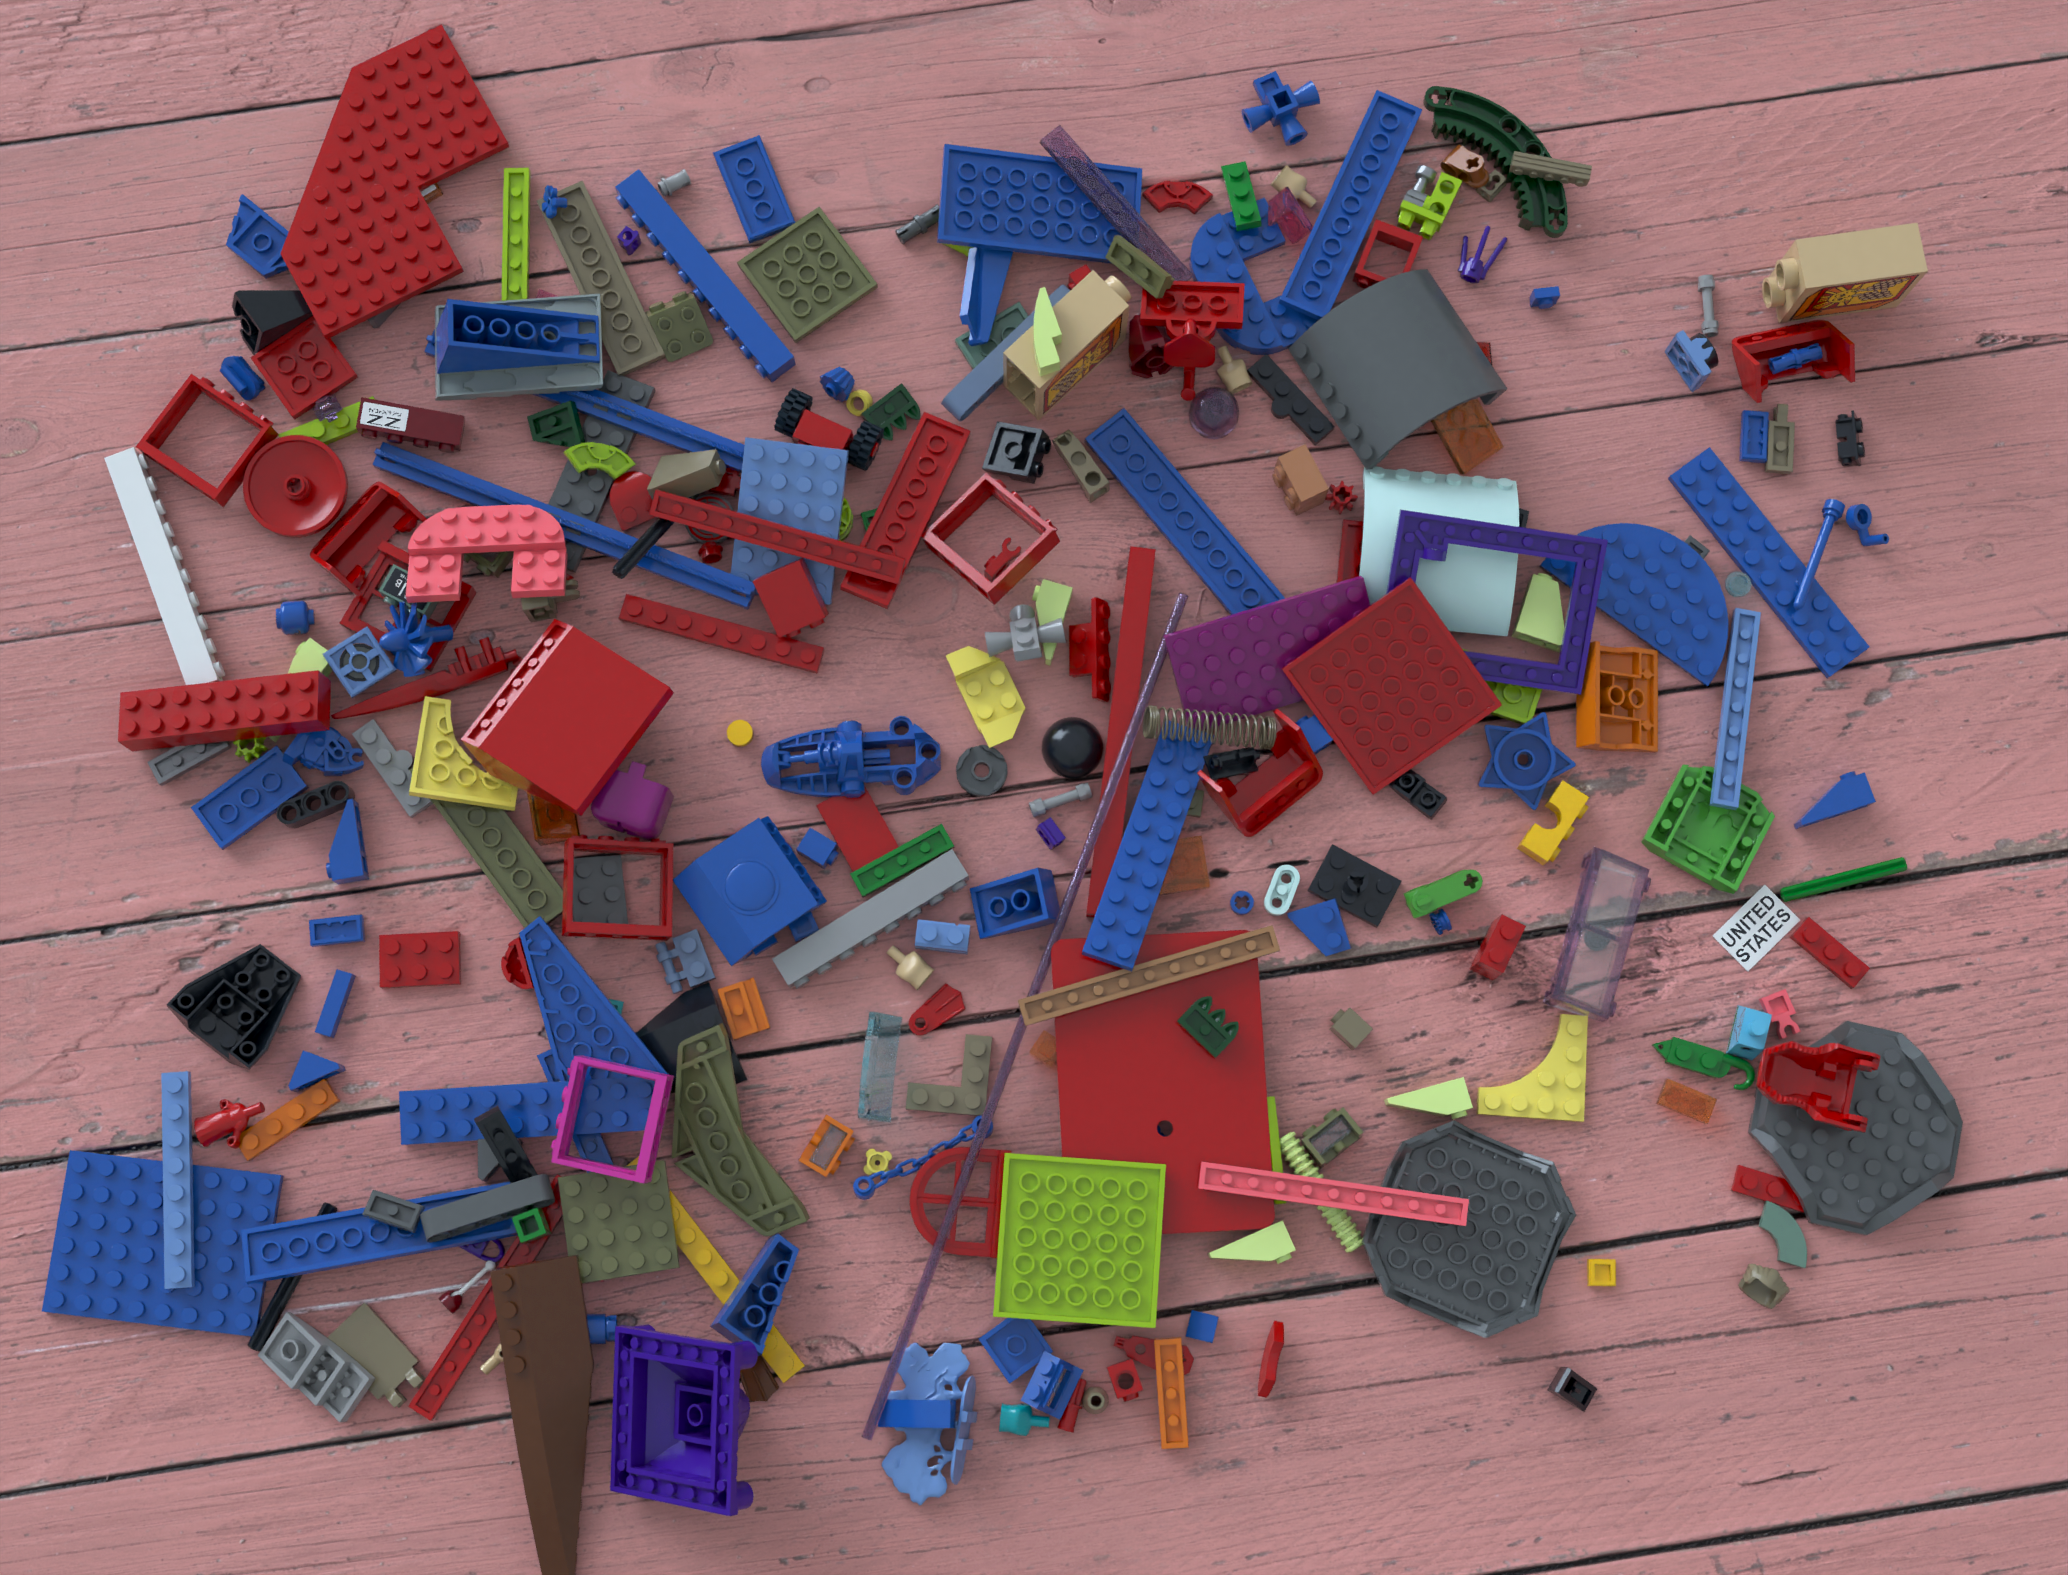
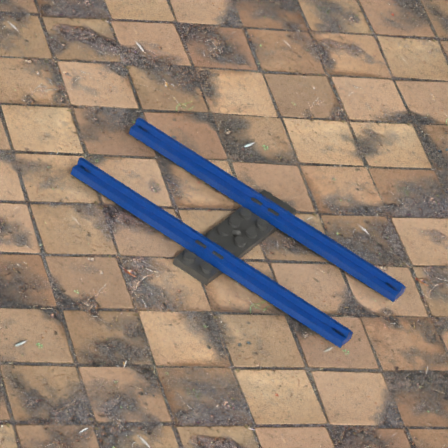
M434 329L432 335H428L426 338L428 344L424 352L426 355L435 358ZM608 370L604 377L603 385L599 390L533 394L557 404L574 401L577 411L588 415L582 427L585 443L594 442L611 445L628 454L636 434L687 453L716 449L727 468L742 473L744 444L648 409L656 390L647 384L622 375L619 376L617 373ZM382 442L380 449L376 448L374 452L376 458L372 465L375 468L474 506L531 505L548 512L562 527L567 547V570L576 573L586 548L620 560L638 540V538L597 523L609 497L612 484L615 481L607 473L598 469L593 476L588 475L589 469L578 473L568 460L549 503L545 504L385 442ZM386 458V459H389V460H391V461H394L395 464L392 463V462L386 461V460H384V459ZM656 545L635 565L637 568L745 609H749L757 591L754 583ZM733 591L744 594L746 597L733 593Z

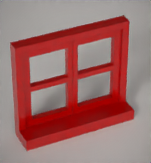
M384 540L381 541L377 548L381 553L359 589L362 594L360 597L355 595L340 621L342 626L355 633L368 627L378 643L385 632L359 618L373 595L384 599L376 589L388 568L395 564L408 571L409 553ZM462 581L460 601L454 602L443 623L441 624L431 618L427 620V623L435 627L450 625L454 633L477 593L473 586ZM449 641L436 642L430 646L427 654L432 658V662L425 668L430 672L433 670Z

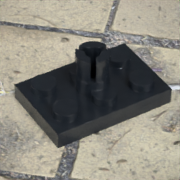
M1332 844L1307 891L1325 901L1336 898L1340 909L1377 928L1402 881Z

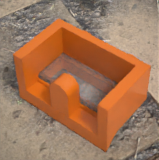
M826 1114L798 1161L824 1177H827L828 1173L834 1175L841 1163L837 1158L842 1150L847 1152L855 1140L851 1136L854 1131Z

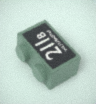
M393 564L379 592L384 597L383 601L390 606L394 605L395 608L398 607L399 602L405 601L410 613L412 603H407L406 600L408 571ZM439 602L417 603L418 620L425 614L427 620H429Z

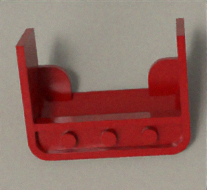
M1813 320L1743 335L1732 340V352L1742 388L1756 403L1762 402V392L1768 388L1769 380L1814 371L1825 379H1831L1841 374L1850 383L1855 382V344L1829 321ZM1818 343L1821 347L1822 359L1803 364L1801 368H1791L1776 374H1772L1769 369L1768 359L1789 353L1791 349L1796 348L1798 350Z
M378 481L364 492L313 547L310 557L345 588L360 597L362 593L357 588L365 581L366 571L363 567L379 551L377 548L381 541L387 542L397 531L400 533L410 532L416 527L417 520L423 523L427 518L399 492Z
M1279 709L1273 712L1282 729L1276 733L1275 744L1271 749L1273 755L1257 767L1258 771L1251 772L1236 785L1227 778L1214 782L1202 770L1197 772L1212 800L1237 830L1246 837H1252L1317 786L1323 777V770L1302 729Z

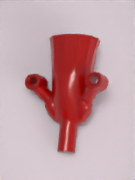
M222 1099L219 1103L220 1108L223 1109L222 1111L198 1117L194 1120L195 1133L200 1144L208 1147L213 1142L233 1132V1135L228 1137L227 1144L229 1147L237 1149L241 1144V1133L246 1129L249 1118L265 1112L262 1102L246 1107L239 1102L233 1104L227 1099Z

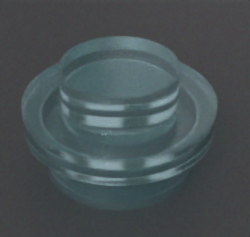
M1733 572L1726 578L1725 588L1730 595L1742 597L1750 591L1751 580L1743 572Z

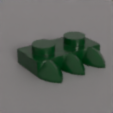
M901 383L861 413V416L865 421L883 428V439L892 441L893 431L890 424L898 429L906 430L907 421L904 413L910 418L919 420L920 408Z
M1206 996L1195 1001L1176 1022L1216 1058L1236 1037L1239 1023L1230 1022L1221 1027L1225 1019V1009H1218L1208 1014L1212 1005V997Z

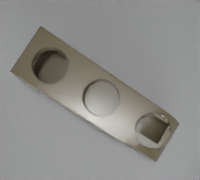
M1069 429L1052 440L1058 454L1065 461L1090 503L1109 491V481L1078 438Z

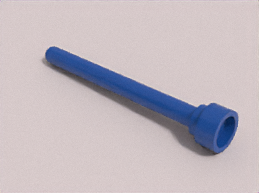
M1827 499L1822 509L1824 521L1793 603L1794 608L1797 610L1804 607L1833 524L1843 515L1845 505L1838 500Z

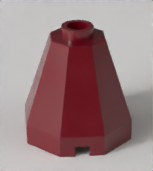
M1140 313L1136 314L1129 321V368L1132 375L1147 379L1153 377L1152 373L1158 371L1159 375L1166 374L1174 366H1170L1164 361V345L1171 341V338L1167 335L1166 328L1164 326L1140 325Z

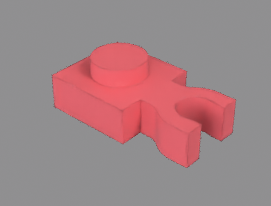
M1786 989L1759 999L1764 1012L1772 1014L1770 1023L1776 1021L1777 1035L1780 1040L1787 1037L1784 1032L1786 1026L1792 1029L1793 1034L1801 1032L1799 1026L1790 1017V1015L1796 1014Z

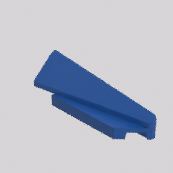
M977 247L969 248L960 319L962 325H968L970 337L968 343L970 346L986 344L989 341L1013 252Z

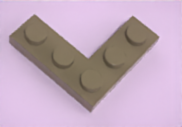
M966 1034L961 1087L908 1082L906 1110L985 1116L992 1037Z

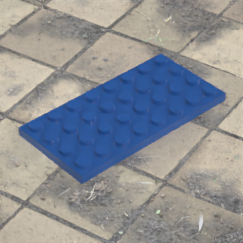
M945 144L943 147L937 243L1112 264L1105 257L1114 236L1121 235L1138 249L1142 168Z

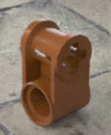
M1457 145L1440 164L1446 174L1462 180L1463 183L1470 187L1480 188L1489 181L1488 171L1484 169L1485 162L1483 157L1469 151L1462 145Z

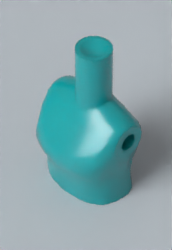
M1002 1403L999 1432H1010L1016 1435L1027 1436L1032 1426L1049 1428L1050 1417L1033 1415L1032 1408L1028 1404L1007 1405Z

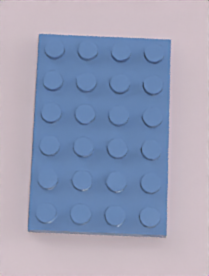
M745 437L737 512L839 540L849 450ZM734 539L731 574L753 582L757 577L802 557ZM804 558L824 604L831 605L836 567Z

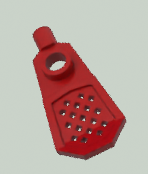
M1135 1335L1129 1339L1116 1336L1113 1346L1124 1349L1128 1357L1156 1370L1154 1339ZM1138 1344H1143L1146 1347V1351L1142 1354L1137 1353L1135 1347ZM1182 1345L1183 1359H1186L1185 1361L1183 1360L1184 1375H1186L1191 1370L1194 1358L1188 1347Z

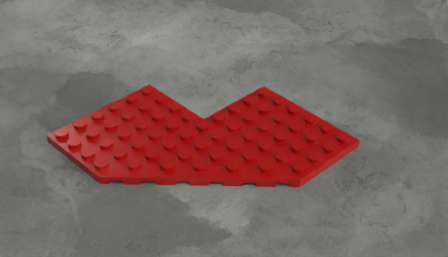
M442 24L351 68L280 253L326 340L464 272L420 191L509 148V144Z

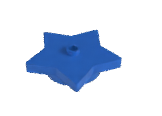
M1545 712L1540 713L1518 728L1494 725L1484 726L1491 758L1480 778L1479 787L1511 789L1532 810H1536L1547 782L1576 766L1573 760L1552 744ZM1522 754L1528 758L1527 763L1524 765L1518 762V757Z

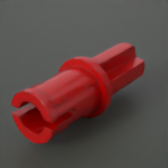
M1079 1379L1057 1428L1074 1433L1079 1409L1083 1408L1080 1405L1087 1383L1085 1379Z

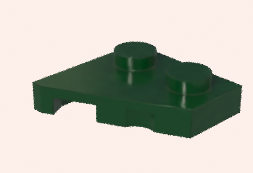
M567 401L527 416L533 441L565 447L585 443L574 401Z

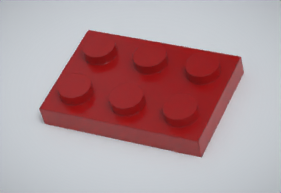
M460 932L379 935L380 988L461 985Z

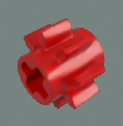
M1343 481L1337 487L1331 484L1329 490L1332 494H1327L1325 500L1331 503L1329 510L1334 508L1338 510L1339 515L1346 508L1352 511L1353 505L1350 502H1355L1358 498L1357 495H1352L1354 486L1348 487L1344 485ZM1338 494H1342L1343 499H1345L1343 502L1340 501Z

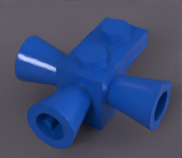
M1276 71L1253 80V86L1262 105L1242 109V117L1248 131L1252 133L1270 120L1273 127L1281 126L1286 146L1302 141L1308 133L1296 119L1298 108L1320 104L1319 94L1314 83L1310 80L1292 92L1289 84L1283 86Z

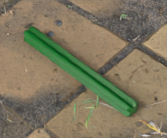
M1900 857L1783 887L1780 890L1782 900L1787 902L1904 872L1907 870L1906 860Z

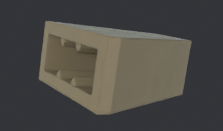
M716 449L661 456L647 491L652 500L657 489L689 498L719 486L726 472L725 462L720 458Z

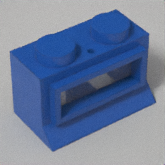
M1044 1351L1021 1401L1060 1420L1084 1370Z

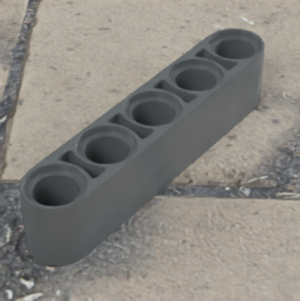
M540 1174L426 1210L420 1214L426 1241L437 1242L512 1218L535 1208L547 1207L555 1202V1197L549 1176L547 1174Z

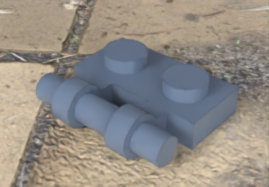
M697 929L672 938L675 949L668 950L665 941L655 945L658 952L656 957L658 962L663 965L666 973V984L670 985L673 994L683 991L680 981L685 979L688 980L691 988L716 979ZM677 957L680 958L684 969L680 972H676L672 959Z

